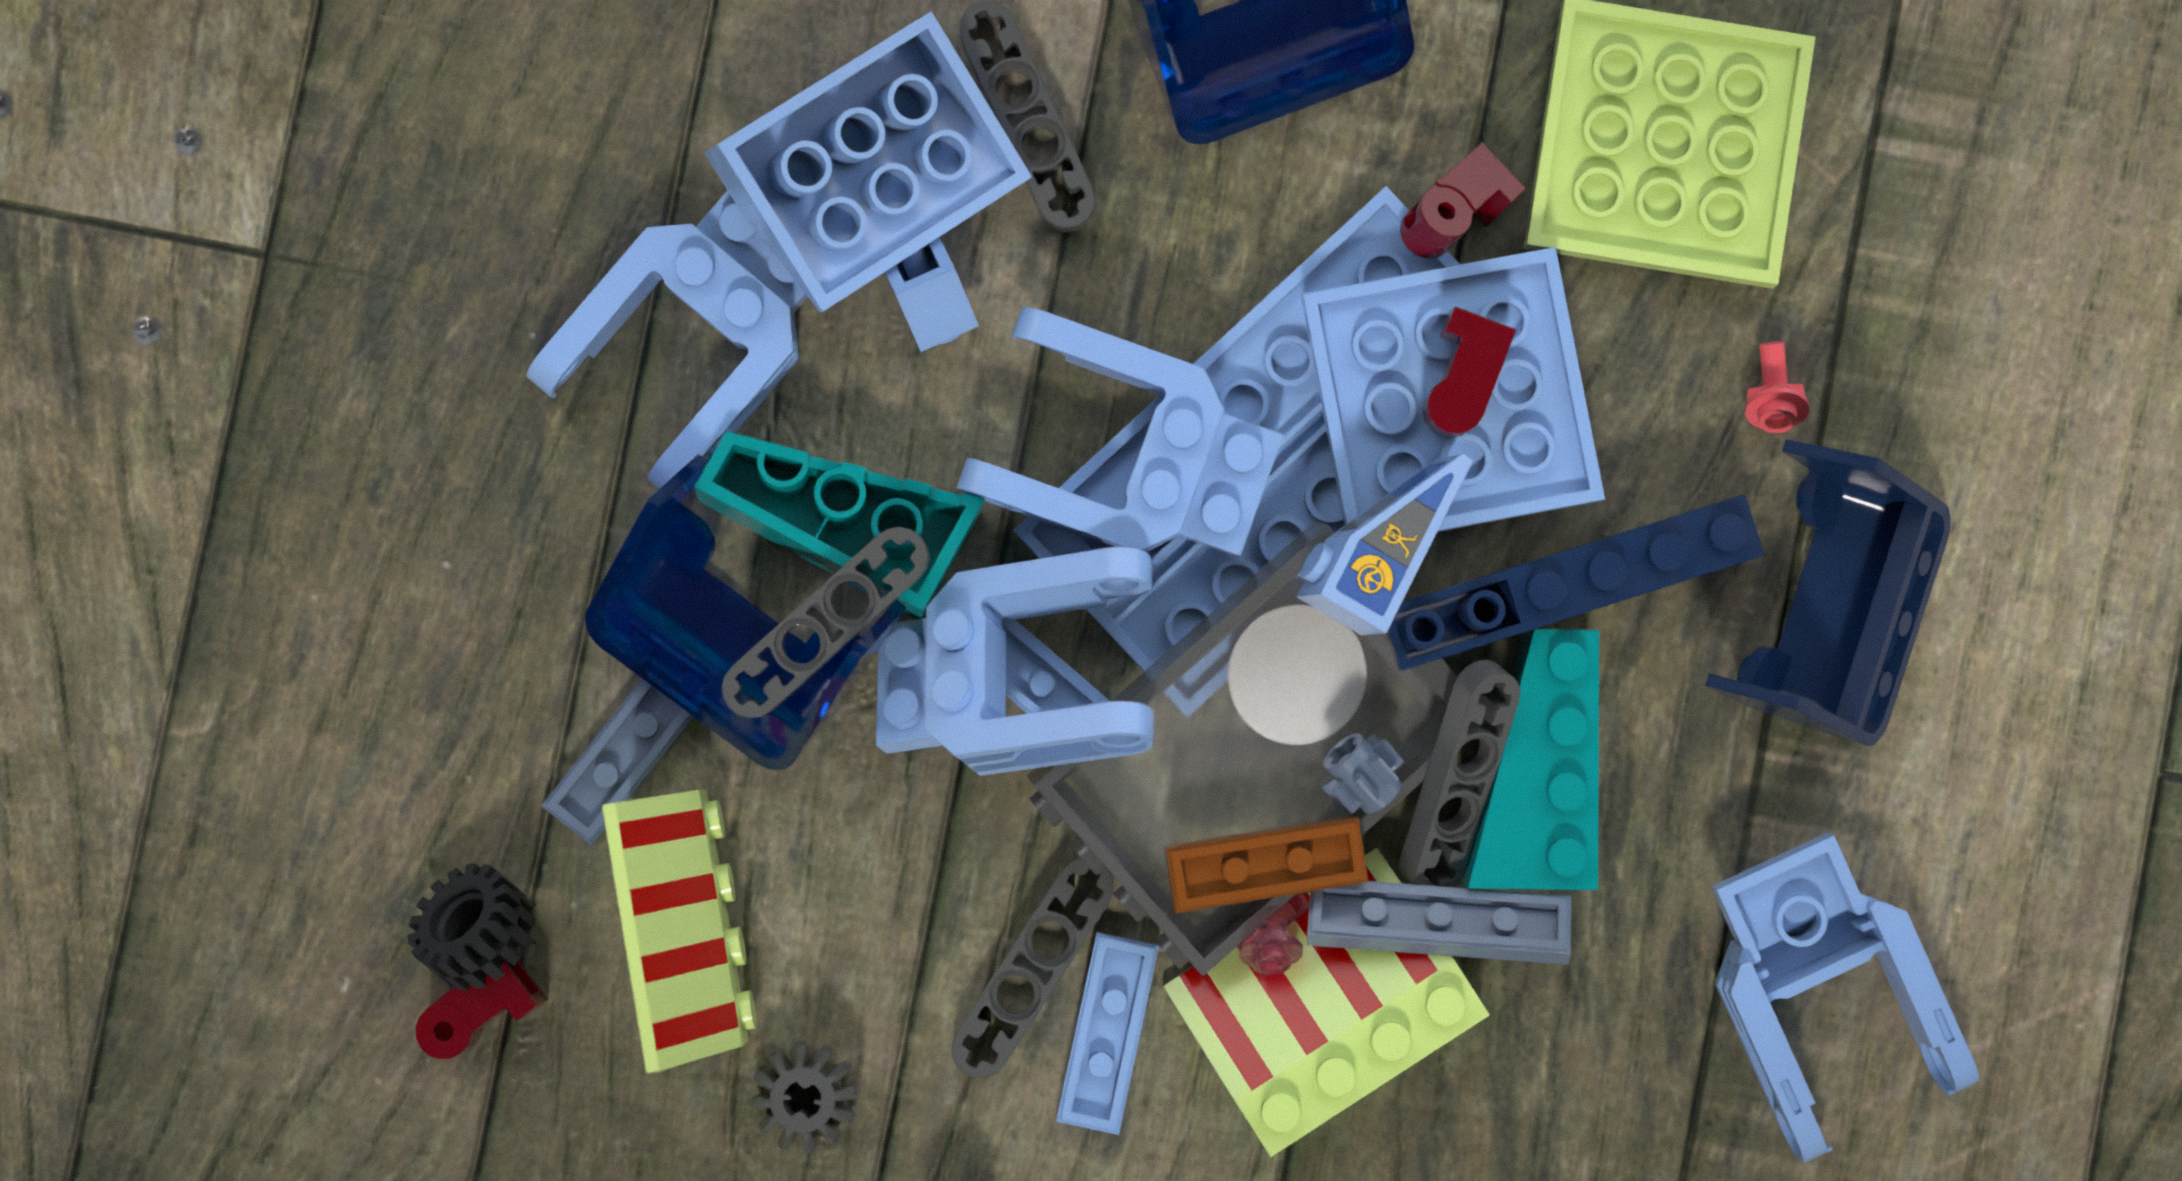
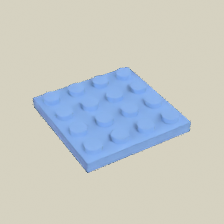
M1556 247L1315 291L1302 295L1301 301L1345 525L1434 460L1464 454L1472 459L1473 462L1437 532L1605 500ZM1456 306L1514 328L1516 332L1480 422L1462 436L1446 438L1435 434L1424 422L1422 407L1428 392L1442 381L1455 343L1439 338L1448 313Z

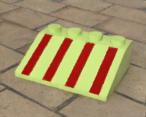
M707 789L602 805L646 1073L662 1071L742 1047L749 1041L748 1030L757 1028V1018L751 990L741 992L737 966L746 965V951L741 928H730L726 903L735 901L736 894L730 864L719 863L716 839L725 838L724 819L719 800L709 801Z
M1378 848L1364 855L1368 881L1402 884ZM1306 892L1275 912L1204 976L1192 966L1165 983L1163 987L1264 1148L1272 1157L1490 1016L1452 956L1307 945L1310 892Z

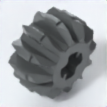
M797 1041L793 1047L794 1065L785 1053L777 1049L769 1055V1058L779 1075L768 1070L759 1069L753 1077V1080L759 1086L771 1091V1093H760L750 1098L749 1102L752 1109L771 1108L772 1111L770 1115L766 1116L759 1123L758 1129L761 1133L771 1131L778 1123L785 1129L778 1140V1146L782 1149H787L790 1146L797 1132L801 1133L804 1151L806 1153L814 1152L818 1142L817 1129L826 1141L835 1144L840 1140L841 1134L832 1118L842 1123L852 1124L857 1117V1113L851 1107L839 1102L841 1100L857 1098L861 1093L860 1086L857 1084L839 1085L838 1083L839 1079L849 1073L852 1065L848 1060L840 1062L832 1071L825 1065L832 1054V1047L827 1044L822 1045L814 1061H809V1050L806 1042ZM798 1082L804 1089L814 1084L820 1092L814 1104L819 1105L820 1108L813 1111L806 1104L797 1109L790 1100L797 1092L796 1089L791 1088V1084Z

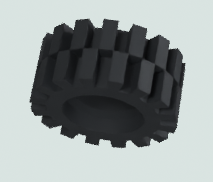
M476 863L466 864L464 874L458 868L448 872L449 882L446 885L437 880L430 887L435 892V895L430 900L422 896L417 907L423 913L419 916H411L409 926L416 932L407 935L408 944L414 948L411 952L417 960L452 987L454 985L457 989L468 991L470 984L476 989L485 987L487 975L491 976L495 981L504 976L505 973L501 966L506 961L513 966L518 962L521 957L515 952L518 946L528 947L532 938L524 930L535 927V917L529 913L534 910L532 902L526 898L527 896L492 866L483 864L480 868ZM477 920L475 925L466 933L469 927Z

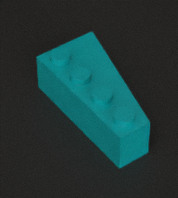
M729 431L725 432L694 486L698 502L832 575L878 534L888 528L903 527L915 531L923 537L929 548L930 561L928 569L920 580L891 605V607L915 620L925 617L926 607L938 594L981 517L985 501L984 498L964 493L958 495L935 489L930 484L907 478L901 480L867 471L866 467L842 462L841 464L808 455V452ZM893 540L889 541L884 547L888 552L889 558L876 571L872 570L868 559L858 567V571L874 580L883 598L893 589L892 586L882 581L883 578L896 568L909 573L915 567L910 556L916 548L911 541L904 545H898ZM854 581L847 582L868 594L865 587L860 583Z
M1533 629L1523 632L1512 675L1518 682L1521 691L1519 704L1459 886L1470 889L1598 890L1599 630Z

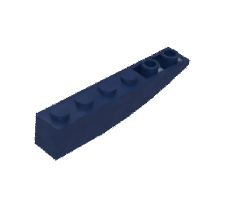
M1743 494L1403 601L1387 631V637L1398 671L1400 672L1765 556L1746 496Z

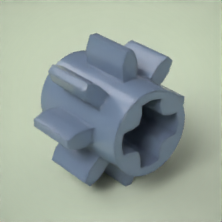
M1352 734L1339 741L1326 755L1323 765L1332 777L1327 779L1321 787L1340 809L1346 807L1350 813H1354L1360 807L1364 813L1371 814L1388 805L1400 791L1402 782L1393 771L1404 760L1386 739L1380 741L1375 734H1372L1365 740L1361 734Z

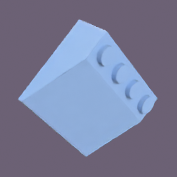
M932 11L704 152L738 208L820 313L1032 178Z

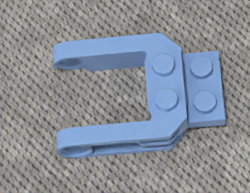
M728 190L696 227L693 224L646 227L539 352L526 374V377L549 397L555 398L557 396L555 390L574 373L588 355L593 359L661 279L664 280L666 287L738 349L747 350V356L651 469L647 479L671 500L681 496L701 475L725 432L736 433L799 360L794 313L808 297L738 208Z
M1023 306L1011 339L1033 342L1061 353L1065 356L1066 362L1164 396L1163 401L1156 406L1125 492L1126 506L1122 510H1117L972 458L966 459L956 489L968 495L984 498L986 502L1111 547H1130L1147 552L1180 536L1240 557L1284 434L1223 413L1224 408L1205 368L1060 316Z
M1109 547L956 572L926 607V618L879 625L876 746L887 754L944 746L980 776L1135 755L1150 750L1154 746V711L1149 706L1137 702L1112 701L1006 717V633L1002 628V622L1107 606V599L1132 596L1152 590L1151 556L1136 548Z
M1825 833L1711 886L1734 940L1730 941L1715 985L1777 1123L1792 1152L1802 1164L1833 1149L1825 1142L1810 1108L1811 1105L1816 1103L1770 1004L1775 999H1789L1870 961L1871 957L1876 953L1925 1065L1941 1091L1945 1095L1950 1096L1979 1082L1976 1064L1908 912L1859 892L1834 835Z

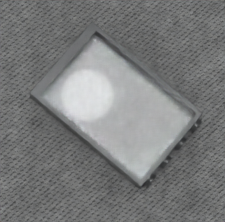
M1318 521L1312 523L1112 700L1137 702L1152 708L1154 711V746L1150 750L1135 755L1035 768L1027 775L1038 790L1029 798L1034 806L1054 828L1062 820L1067 822L1080 837L1071 847L1096 875L1106 867L1122 885L1113 894L1137 922H1140L1148 914L1163 931L1155 939L1159 947L1179 969L1190 961L1202 976L1208 973L1295 894L1175 913L1172 906L1164 846L1354 815L1359 818L1362 836L1424 781L1451 692L1457 679L1456 674L1442 658L1399 672L1387 633L1360 635L1297 598L1305 581L1301 577V569L1307 556L1319 543L1324 544L1325 540L1335 533L1329 525ZM1356 733L1361 734L1365 740L1372 734H1375L1380 741L1386 739L1404 760L1393 771L1402 782L1400 791L1388 805L1371 814L1364 813L1360 807L1354 813H1350L1346 807L1340 809L1321 787L1327 779L1332 777L1323 765L1326 755L1339 741Z

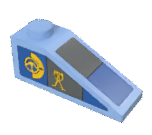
M1464 454L1434 460L1327 538L1324 544L1319 543L1316 545L1302 566L1301 577L1305 581L1297 598L1360 635L1387 633L1473 460Z

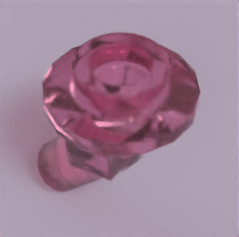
M1302 893L1295 894L1239 945V958L1243 963L1252 966L1254 971L1261 974L1283 973L1291 967V964L1297 962L1302 957V943L1287 932V927L1309 909L1308 901Z

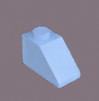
M940 237L885 272L921 352L938 344L951 342L961 334L979 326L954 265Z

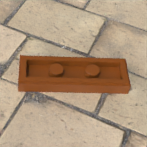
M1355 815L1164 846L1172 906L1175 913L1368 882L1359 818Z

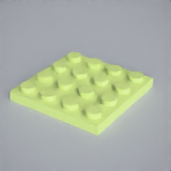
M1563 0L1523 248L1542 250L1556 247L1557 254L1765 288L1773 289L1779 283L1816 37L1592 0Z

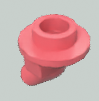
M1785 342L1759 344L1762 386L1748 389L1744 409L1745 416L1748 422L1757 428L1770 433H1783L1801 424L1808 417L1809 402L1805 395L1803 384H1788Z

